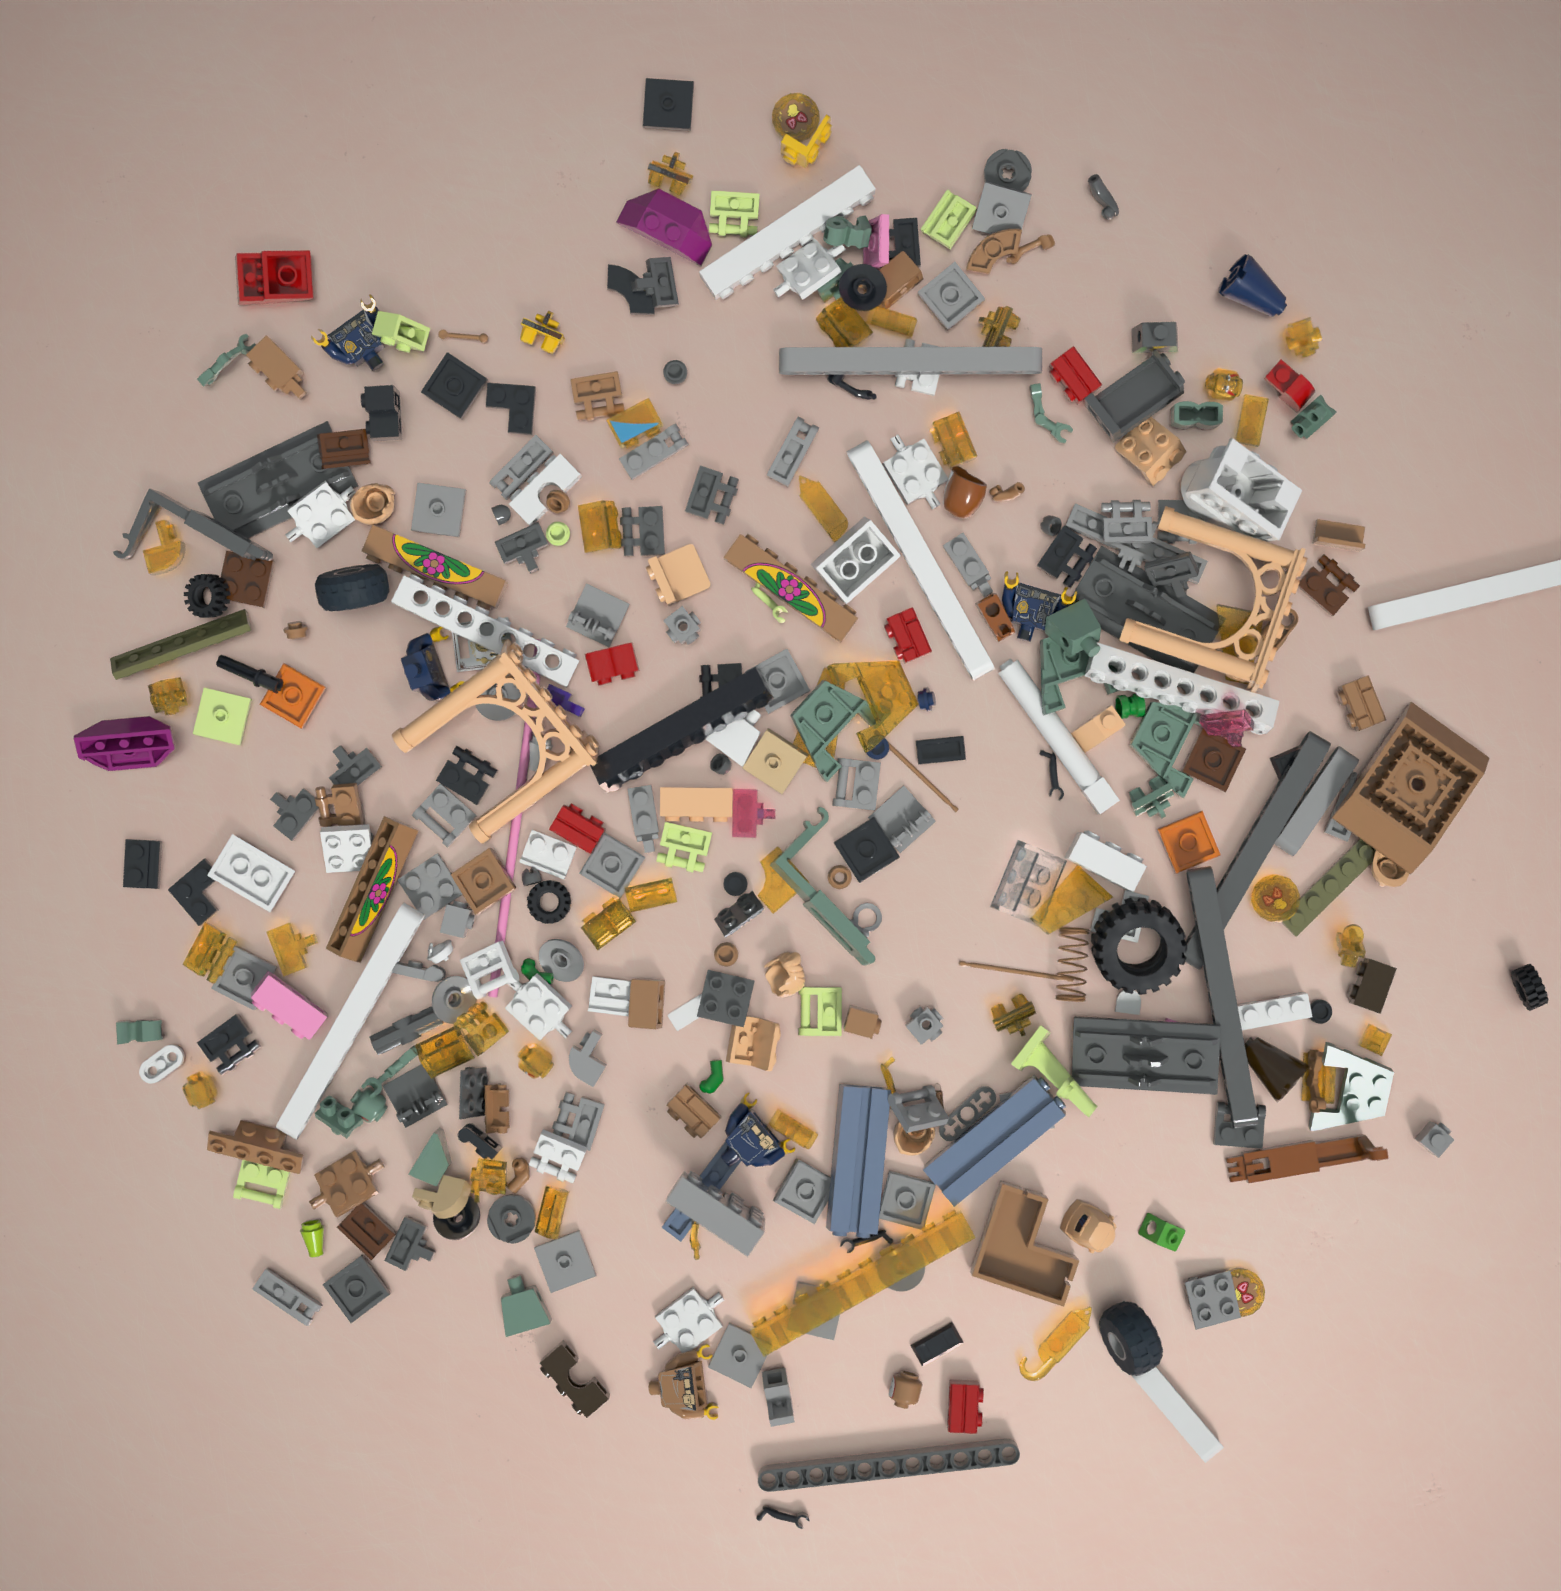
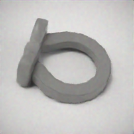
M865 903L856 908L853 913V919H850V921L868 938L869 932L874 931L881 924L882 914L877 906ZM863 909H871L876 914V922L873 926L863 929L858 925V915Z

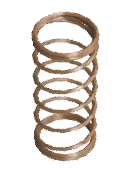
M1060 927V937L1082 941L1085 943L1077 945L1059 946L1058 949L1067 952L1084 955V957L1059 959L1057 960V962L1076 967L1084 968V970L1058 972V976L1072 977L1076 980L1083 981V983L1057 985L1056 988L1079 993L1083 996L1055 995V999L1060 1001L1085 1002V993L1063 987L1080 986L1086 984L1087 981L1084 979L1064 974L1085 972L1088 970L1087 967L1064 961L1080 960L1089 957L1086 953L1065 949L1070 947L1086 946L1089 944V942L1083 939L1065 935L1089 934L1090 930L1084 928Z

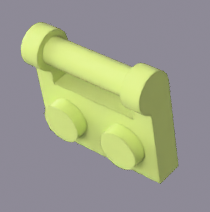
M803 987L799 990L798 994L801 995V1028H798V1035L842 1036V987ZM810 995H818L817 1028H810Z
M242 1160L233 1198L255 1200L271 1204L273 1208L281 1209L290 1172ZM250 1182L275 1188L277 1193L275 1196L246 1189L245 1184Z

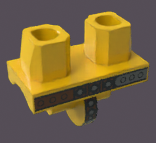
M548 311L546 316L537 313L535 320L541 322L542 325L523 318L521 322L523 329L520 340L533 345L537 334L545 337L541 349L550 354L555 352L559 344L563 345L565 337H563V334L549 329V326L555 329L559 326V322L552 320L554 313Z

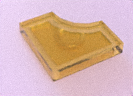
M778 846L760 861L765 871L766 880L758 897L773 914L797 894L769 865L783 852ZM789 859L788 862H789V863L795 868V870L809 883V881L805 878V876L798 870V868H797V867L791 862V860Z

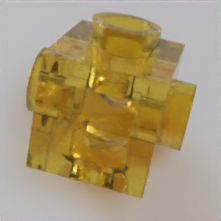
M1311 317L1287 324L1289 336L1286 337L1289 351L1294 350L1296 356L1302 355V357L1315 354L1316 349H1319V341L1323 339L1319 327L1314 328ZM1302 337L1308 338L1307 340H1301Z
M181 677L161 680L148 685L150 702L155 713L165 712V716L173 715L180 712L179 708L188 705Z

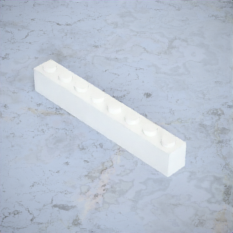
M860 165L699 271L701 279L715 300L719 297L722 299L727 298L734 292V287L739 284L742 286L748 284L754 279L753 275L760 270L762 273L766 272L774 266L773 262L780 257L782 259L787 258L794 252L793 248L799 244L802 246L806 245L814 239L813 235L820 230L824 233L826 221L829 218L836 216L847 218L854 212L853 208L859 204L865 206L874 199L873 195L876 188Z

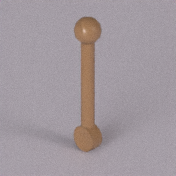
M444 329L438 333L442 340L450 337L480 340L482 343L488 341V335L485 333L480 335L448 333Z

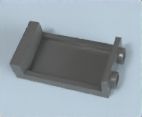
M1156 349L1151 352L1152 356L1098 395L1094 396L1091 393L1084 398L1086 408L1113 443L1184 394L1185 380L1178 371L1174 372L1170 368L1171 363L1164 353L1159 354Z

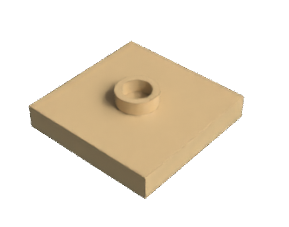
M768 728L742 768L783 794L808 754Z

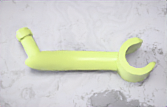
M756 582L755 587L751 588L753 593L773 610V616L778 622L784 623L785 619L778 617L781 612L788 613L786 608L778 606L765 592L759 589L760 584Z

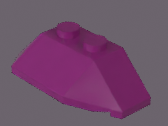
M656 189L628 200L616 221L617 224L699 266H702L712 247L702 210L661 189Z
M150 716L102 720L74 735L78 758L84 761L87 760L107 771L157 767L169 753L175 750L171 727Z

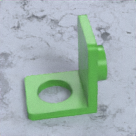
M1147 1213L1138 1234L1159 1246L1176 1252L1186 1231L1153 1214ZM1155 1221L1157 1225L1156 1230L1153 1234L1149 1235L1147 1227L1151 1222Z

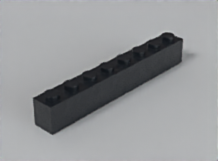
M754 667L597 757V764L594 766L590 764L599 785L607 793L616 791L627 781L641 777L643 772L650 768L662 765L666 759L680 755L689 746L699 744L712 733L720 732L735 720L745 718L749 712L765 707L774 697L763 675Z

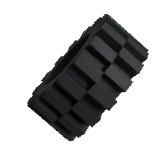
M201 574L190 578L189 582L191 584H186L185 586L188 592H184V596H188V600H184L185 605L190 604L187 608L189 612L193 611L192 614L200 618L221 616L223 614L222 611L228 609L225 604H230V599H227V596L231 595V593L226 591L229 586L227 583H223L225 580L219 578V575ZM206 587L211 592L209 605L205 603L203 598V592Z
M552 880L542 881L530 890L527 897V908H529V913L535 920L544 924L556 923L564 919L570 911L571 895L560 882ZM548 892L555 894L559 901L557 908L550 912L545 911L540 905L542 895Z
M1527 964L1511 972V978L1514 981L1513 985L1516 987V992L1519 994V998L1523 1001V1005L1527 1010L1531 1011L1549 1003L1548 994L1545 991L1546 988L1542 984V979L1538 976V972L1533 965Z

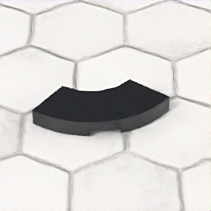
M608 264L607 289L618 292L626 299L631 315H655L652 296L646 295V291L632 292L631 282L639 277L626 268Z

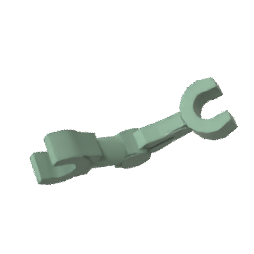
M247 334L241 335L237 347L221 354L211 368H208L198 377L197 380L203 387L207 383L211 385L217 379L220 371L240 353L246 355L256 346L255 343L251 346L244 345V342L249 337Z
M1041 384L1031 385L1030 394L1034 403L1035 423L1051 431L1050 434L1059 443H1066L1067 440L1060 436L1061 430H1067L1072 433V427L1059 422L1055 423L1044 416L1045 411L1041 401Z
M414 1045L389 1066L382 1076L378 1079L374 1077L368 1078L361 1087L364 1089L368 1085L372 1086L374 1092L370 1097H376L382 1091V1083L388 1078L391 1079L421 1052Z

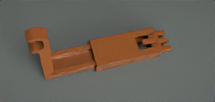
M1358 1135L1317 1143L1309 1140L1241 1152L1242 1155L1227 1157L1226 1162H1236L1237 1166L1228 1167V1173L1238 1172V1175L1229 1177L1230 1182L1246 1180L1247 1183L1319 1172L1322 1167L1363 1160L1389 1159L1387 1149H1383V1146L1375 1147L1366 1135ZM1269 1158L1270 1168L1264 1169L1263 1162L1253 1164L1252 1160Z

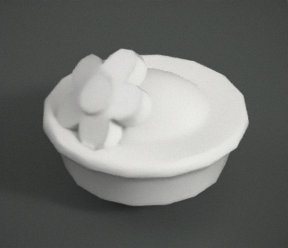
M446 940L433 947V943H430L427 959L435 964L442 960L447 961L449 959L448 956L454 949L452 941Z

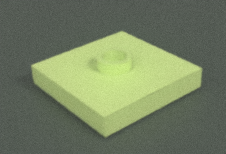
M204 688L193 734L241 745L252 699Z

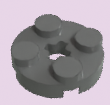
M998 150L987 160L983 171L984 181L1024 192L1031 180L1032 167L1030 161L1020 151ZM1003 168L1007 170L1013 169L1012 179H1004L1002 177L1004 173Z
M513 1194L498 1198L491 1206L487 1218L488 1228L492 1235L498 1240L511 1244L525 1240L532 1232L536 1223V1213L532 1204L522 1195ZM511 1212L513 1215L516 1214L518 1216L516 1225H512L511 1222L506 1223L507 1213Z

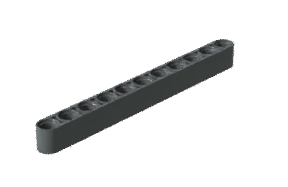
M1311 731L1305 735L1293 756L1295 760L1291 766L1288 765L1216 888L1223 929L1227 926L1331 746L1330 742ZM1194 926L1186 939L1187 952H1184V955L1186 956L1185 962L1200 970L1203 964L1196 926Z
M1211 866L1187 870V882L1213 1024L1221 1025L1219 1057L1232 1126L1235 1129L1258 1124V1116L1213 870Z
M997 1439L763 1466L759 1470L758 1485L765 1492L1008 1466L1015 1464L1019 1460L1020 1452L1014 1440ZM1012 1447L1015 1449V1452L1012 1456L1005 1457L1002 1455L1003 1449ZM984 1449L991 1452L990 1457L985 1460L978 1457V1453ZM963 1452L967 1455V1458L963 1462H957L954 1460L955 1454ZM933 1455H940L943 1458L942 1462L938 1465L932 1464L930 1459ZM914 1457L919 1460V1463L916 1467L912 1468L906 1465V1461ZM891 1460L895 1463V1466L891 1470H885L882 1467L883 1462ZM861 1463H868L871 1469L866 1473H862L858 1470V1466ZM842 1465L847 1468V1472L844 1475H837L834 1469ZM814 1468H819L823 1471V1475L819 1478H814L810 1475V1471ZM789 1471H796L799 1474V1478L790 1481L787 1479L786 1474ZM770 1473L774 1475L775 1480L772 1483H765L762 1480L763 1475Z

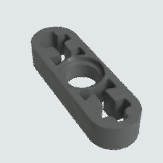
M988 1086L977 1088L948 1115L949 1120L947 1124L949 1126L956 1122L952 1119L955 1115L965 1126L961 1128L958 1124L954 1128L955 1134L952 1136L951 1134L945 1135V1125L939 1126L940 1136L946 1141H954L995 1104L996 1094L994 1090ZM980 1092H990L989 1098L991 1101L989 1103L983 1101L979 1105L983 1109L978 1112L976 1106L970 1103V1101L974 1099L977 1103L981 1099ZM964 1107H971L974 1110V1117L971 1120L961 1118L960 1112Z

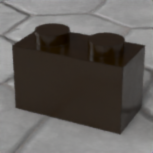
M1364 958L1363 962H1359L1356 970V975H1358L1356 984H1352L1349 989V1003L1381 1014L1397 968Z

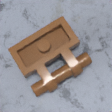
M618 371L570 379L574 403H584L585 406L584 410L576 411L577 420L587 419V421L595 420L594 417L606 415L608 417H615L616 414L625 412L623 403L614 404L613 402L614 397L622 396ZM606 400V406L592 407V401Z
M357 783L335 784L331 787L332 794H326L325 787L323 786L315 788V804L319 806L320 817L318 819L320 826L331 827L332 824H338V826L365 825ZM328 804H334L336 814H330Z

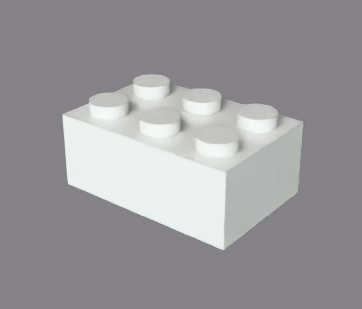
M864 516L811 563V566L835 594L847 604L901 555L874 523Z
M1085 830L1084 833L1077 832L1064 858L1127 891L1134 892L1147 867L1142 864L1143 859L1133 853H1127V855L1121 853L1122 848L1111 842L1106 841L1105 844L1099 842L1100 836L1088 830Z

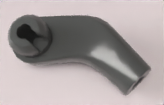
M1098 174L1092 175L1088 179L1091 192L1097 202L1104 207L1101 212L1102 216L1107 220H1111L1113 216L1116 217L1119 214L1118 205Z

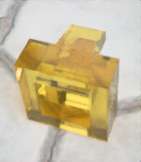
M1368 1024L1359 1046L1382 1056L1392 1034Z

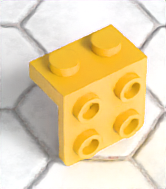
M826 114L807 146L785 134L781 141L782 158L792 165L797 163L803 168H806L808 163L813 164L819 154L820 143L825 144L832 133L831 117Z

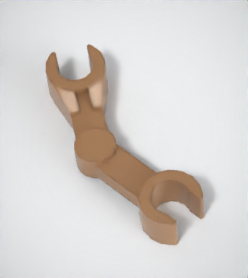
M1309 1050L1308 1052L1310 1071L1306 1084L1311 1094L1309 1109L1312 1113H1320V1109H1326V1101L1320 1097L1318 1088V1072H1320L1323 1065V1052H1319V1050Z

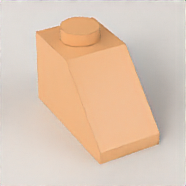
M1111 705L1073 731L1071 735L1084 753H1086L1126 724Z

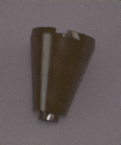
M1250 1037L1245 1043L1249 1066L1276 1102L1281 1101L1295 1086L1300 1077L1302 1078L1310 1068L1305 1062L1259 1037L1255 1040Z

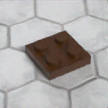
M226 551L220 578H223L225 580L223 583H227L229 586L226 591H230L231 595H228L227 599L265 608L275 561H266L259 558L252 560L244 558L235 552Z
M1202 728L1181 772L1226 792L1246 748Z

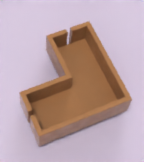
M1000 1181L970 1271L971 1275L1064 1307L1071 1288L1069 1282L1065 1281V1277L1073 1282L1079 1259L1071 1254L1035 1243L1049 1200L1048 1197L1025 1189L1023 1193L1021 1187Z

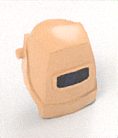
M1077 1199L1066 1211L1060 1229L1075 1243L1088 1248L1089 1252L1094 1254L1095 1251L1102 1252L1114 1242L1117 1227L1113 1222L1114 1217L1112 1215L1108 1217L1098 1207Z

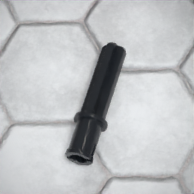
M224 655L218 657L217 667L253 682L255 687L261 686L276 694L278 691H281L283 680L267 674L264 669H254Z

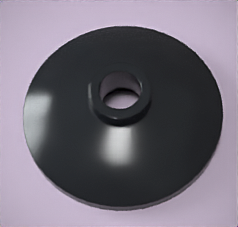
M858 264L848 268L842 274L839 281V293L842 300L849 307L859 311H869L878 307L883 302L887 293V283L883 274L875 267L867 264ZM858 288H864L866 293H859Z
M469 1196L461 1212L453 1217L441 1219L433 1214L435 1229L441 1236L449 1240L466 1238L473 1233L480 1220L479 1206L471 1196ZM462 1215V1220L460 1222H456V1218Z

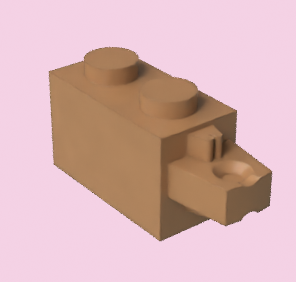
M267 335L246 354L251 360L248 365L257 374L262 371L268 377L265 382L274 391L278 388L286 394L292 391L300 400L307 394L298 384L302 380L300 376L304 372Z

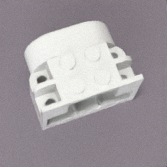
M1233 438L1229 439L1227 446H1217L1214 448L1209 458L1192 463L1184 472L1181 481L1183 500L1194 514L1206 522L1266 542L1280 540L1302 490L1281 475L1276 467L1265 463L1257 453L1249 451Z

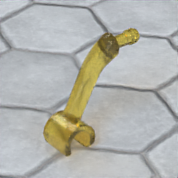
M890 1057L884 1065L881 1063V1071L887 1088L891 1090V1093H895L896 1090L892 1075L887 1068L895 1062L893 1057Z
M692 1220L689 1241L691 1249L694 1250V1259L699 1260V1249L701 1247L697 1235L700 1224Z

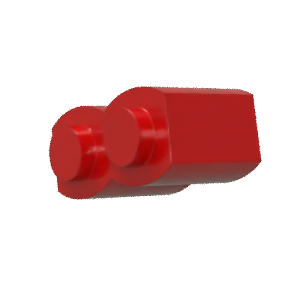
M632 642L585 654L591 681L598 682V686L612 683L611 678L621 676V680L636 677L635 672L640 671Z

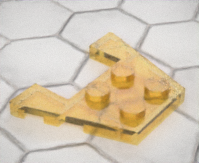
M900 661L833 663L827 666L835 687L857 678L874 716L876 725L856 733L865 753L871 751L919 705Z

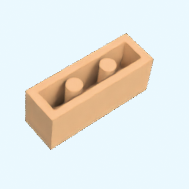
M660 787V816H665V821H680V817H689V821L704 822V817H713V822H728V817H733V788Z

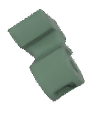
M866 215L858 217L856 225H852L844 217L836 216L826 221L823 240L832 246L845 244L847 247L852 245L861 249L868 247L872 228Z
M162 1020L116 1022L117 1045L129 1043L132 1040L137 1042L162 1040Z

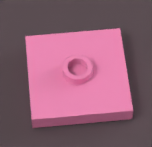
M881 214L869 220L872 228L868 247H863V264L871 265L876 269L889 263V215Z

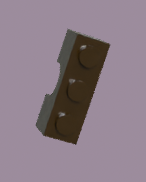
M563 1340L541 1359L540 1370L548 1379L553 1378L558 1384L556 1385L557 1390L563 1397L568 1396L571 1399L573 1409L580 1416L583 1414L588 1418L609 1400L610 1394L596 1377H593L585 1384L575 1383L571 1379L569 1371L578 1362L579 1358Z

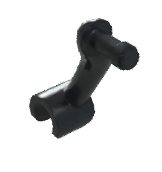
M829 375L827 378L828 382L841 387L857 398L875 400L877 398V395L870 390H859L844 382L843 378L845 375Z
M1040 750V756L1050 758L1049 773L1052 788L1049 790V797H1051L1053 790L1058 789L1060 791L1058 800H1061L1064 796V791L1058 784L1056 755L1054 752L1050 754Z
M879 1230L878 1235L870 1234V1238H857L854 1240L844 1238L840 1242V1247L845 1242H850L852 1246L847 1253H851L854 1247L875 1241L881 1237L888 1244H892L893 1239L886 1234V1230Z
M763 1506V1511L756 1517L758 1521H761L768 1513L773 1518L795 1523L800 1529H803V1525L798 1522L799 1518L803 1517L810 1521L809 1515L805 1512H799L794 1516L768 1506Z

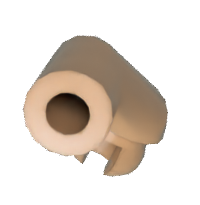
M1017 482L1003 491L1002 487L997 485L990 489L989 493L994 501L1001 502L1013 500L1025 491V487L1022 483Z
M516 1158L512 1162L515 1178L507 1185V1188L514 1194L530 1178L529 1164L524 1158Z

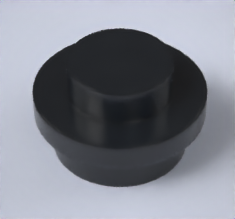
M732 872L724 879V889L732 896H739L747 889V879L739 872Z
M1319 999L1310 1004L1312 1012L1310 1019L1313 1022L1323 1024L1330 1020L1332 1007L1327 1001Z

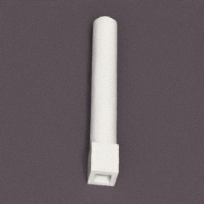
M1009 659L1000 666L1002 671L998 673L1078 784L1082 790L1081 792L1096 813L1102 814L1120 801L1056 712L1043 716L1042 693L1018 660L1013 662L1012 659Z

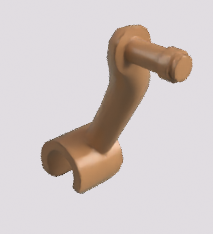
M1050 234L1042 235L1037 240L1019 247L1018 254H1012L1010 257H1007L1006 261L1016 264L1027 251L1040 245L1043 250H1047L1055 246V241Z

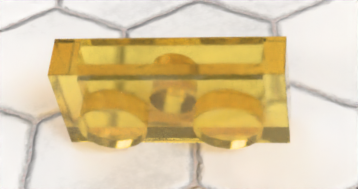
M1244 395L1235 440L1240 444L1260 446L1268 398Z
M672 878L625 888L630 912L677 902Z

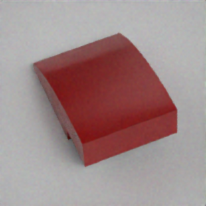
M310 250L236 253L238 305L284 303L313 299Z

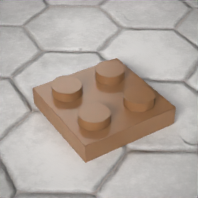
M488 848L450 874L475 915H479L517 889L492 848Z

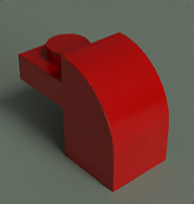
M1282 359L1264 378L1281 393L1279 398L1296 413L1300 411L1316 392L1313 385L1302 374L1299 375Z

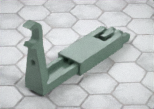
M818 807L817 813L822 816V820L816 826L811 825L810 821H804L803 825L806 829L769 865L805 901L802 905L861 965L866 966L875 962V956L866 947L870 941L821 890L816 891L788 862L827 823L829 819L828 812L824 808Z

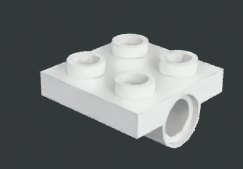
M369 824L321 827L320 835L326 873L360 871L374 840Z

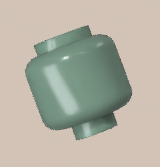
M367 1087L363 1091L358 1089L350 1100L354 1103L352 1106L354 1114L361 1117L367 1123L378 1122L388 1108L385 1105L386 1098L380 1093L374 1098L370 1097L374 1092V1089L371 1087Z

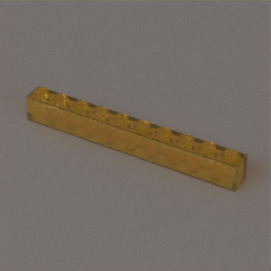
M955 1209L947 1212L942 1216L944 1220L937 1224L932 1221L921 1227L923 1232L916 1236L913 1233L908 1234L900 1239L901 1244L894 1248L892 1245L879 1251L880 1256L872 1260L871 1257L860 1261L858 1263L859 1268L852 1272L850 1269L844 1270L836 1275L838 1278L836 1281L829 1283L827 1280L815 1287L817 1291L811 1295H808L806 1292L795 1298V1304L789 1307L786 1304L778 1307L773 1311L775 1315L766 1319L763 1316L752 1323L754 1327L750 1328V1333L764 1357L975 1239L976 1237L961 1210L957 1213Z

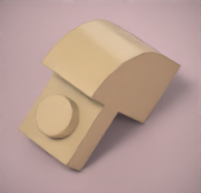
M443 1175L437 1193L415 1188L412 1197L419 1203V1207L431 1210L436 1217L445 1219L461 1212L468 1201L472 1186L464 1179Z

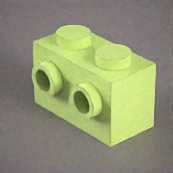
M378 311L372 334L380 337L381 343L390 346L396 344L397 350L410 353V349L424 351L430 328L400 314Z

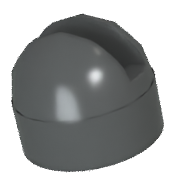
M501 504L491 508L498 525L504 524L510 519L511 512L506 505Z
M1052 515L1044 517L1043 522L1040 523L1042 531L1051 536L1057 535L1062 526L1061 519Z
M717 754L712 758L710 768L712 771L724 775L731 770V761L725 755Z
M533 867L530 868V872L526 868L522 873L523 886L542 882L539 871Z

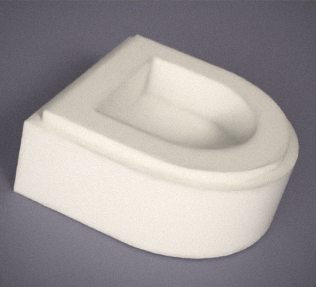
M1122 990L1116 998L1115 1012L1140 1015V995L1136 991L1129 994Z

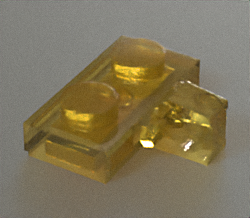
M291 923L266 932L283 977L307 968L303 955L308 953L306 947L318 943L315 934L302 938L301 933L295 935Z

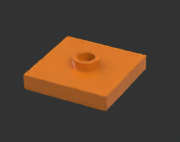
M283 663L276 675L277 678L283 680L281 691H278L276 694L268 690L259 705L303 729L326 687Z
M1203 811L1157 829L1175 874L1221 855Z

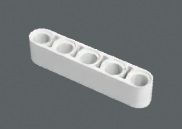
M1157 1367L1140 1376L1131 1375L1205 1463L1224 1448Z

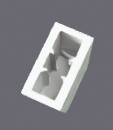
M753 710L745 718L728 724L724 730L707 736L706 740L743 767L761 733L753 727L761 717V714Z

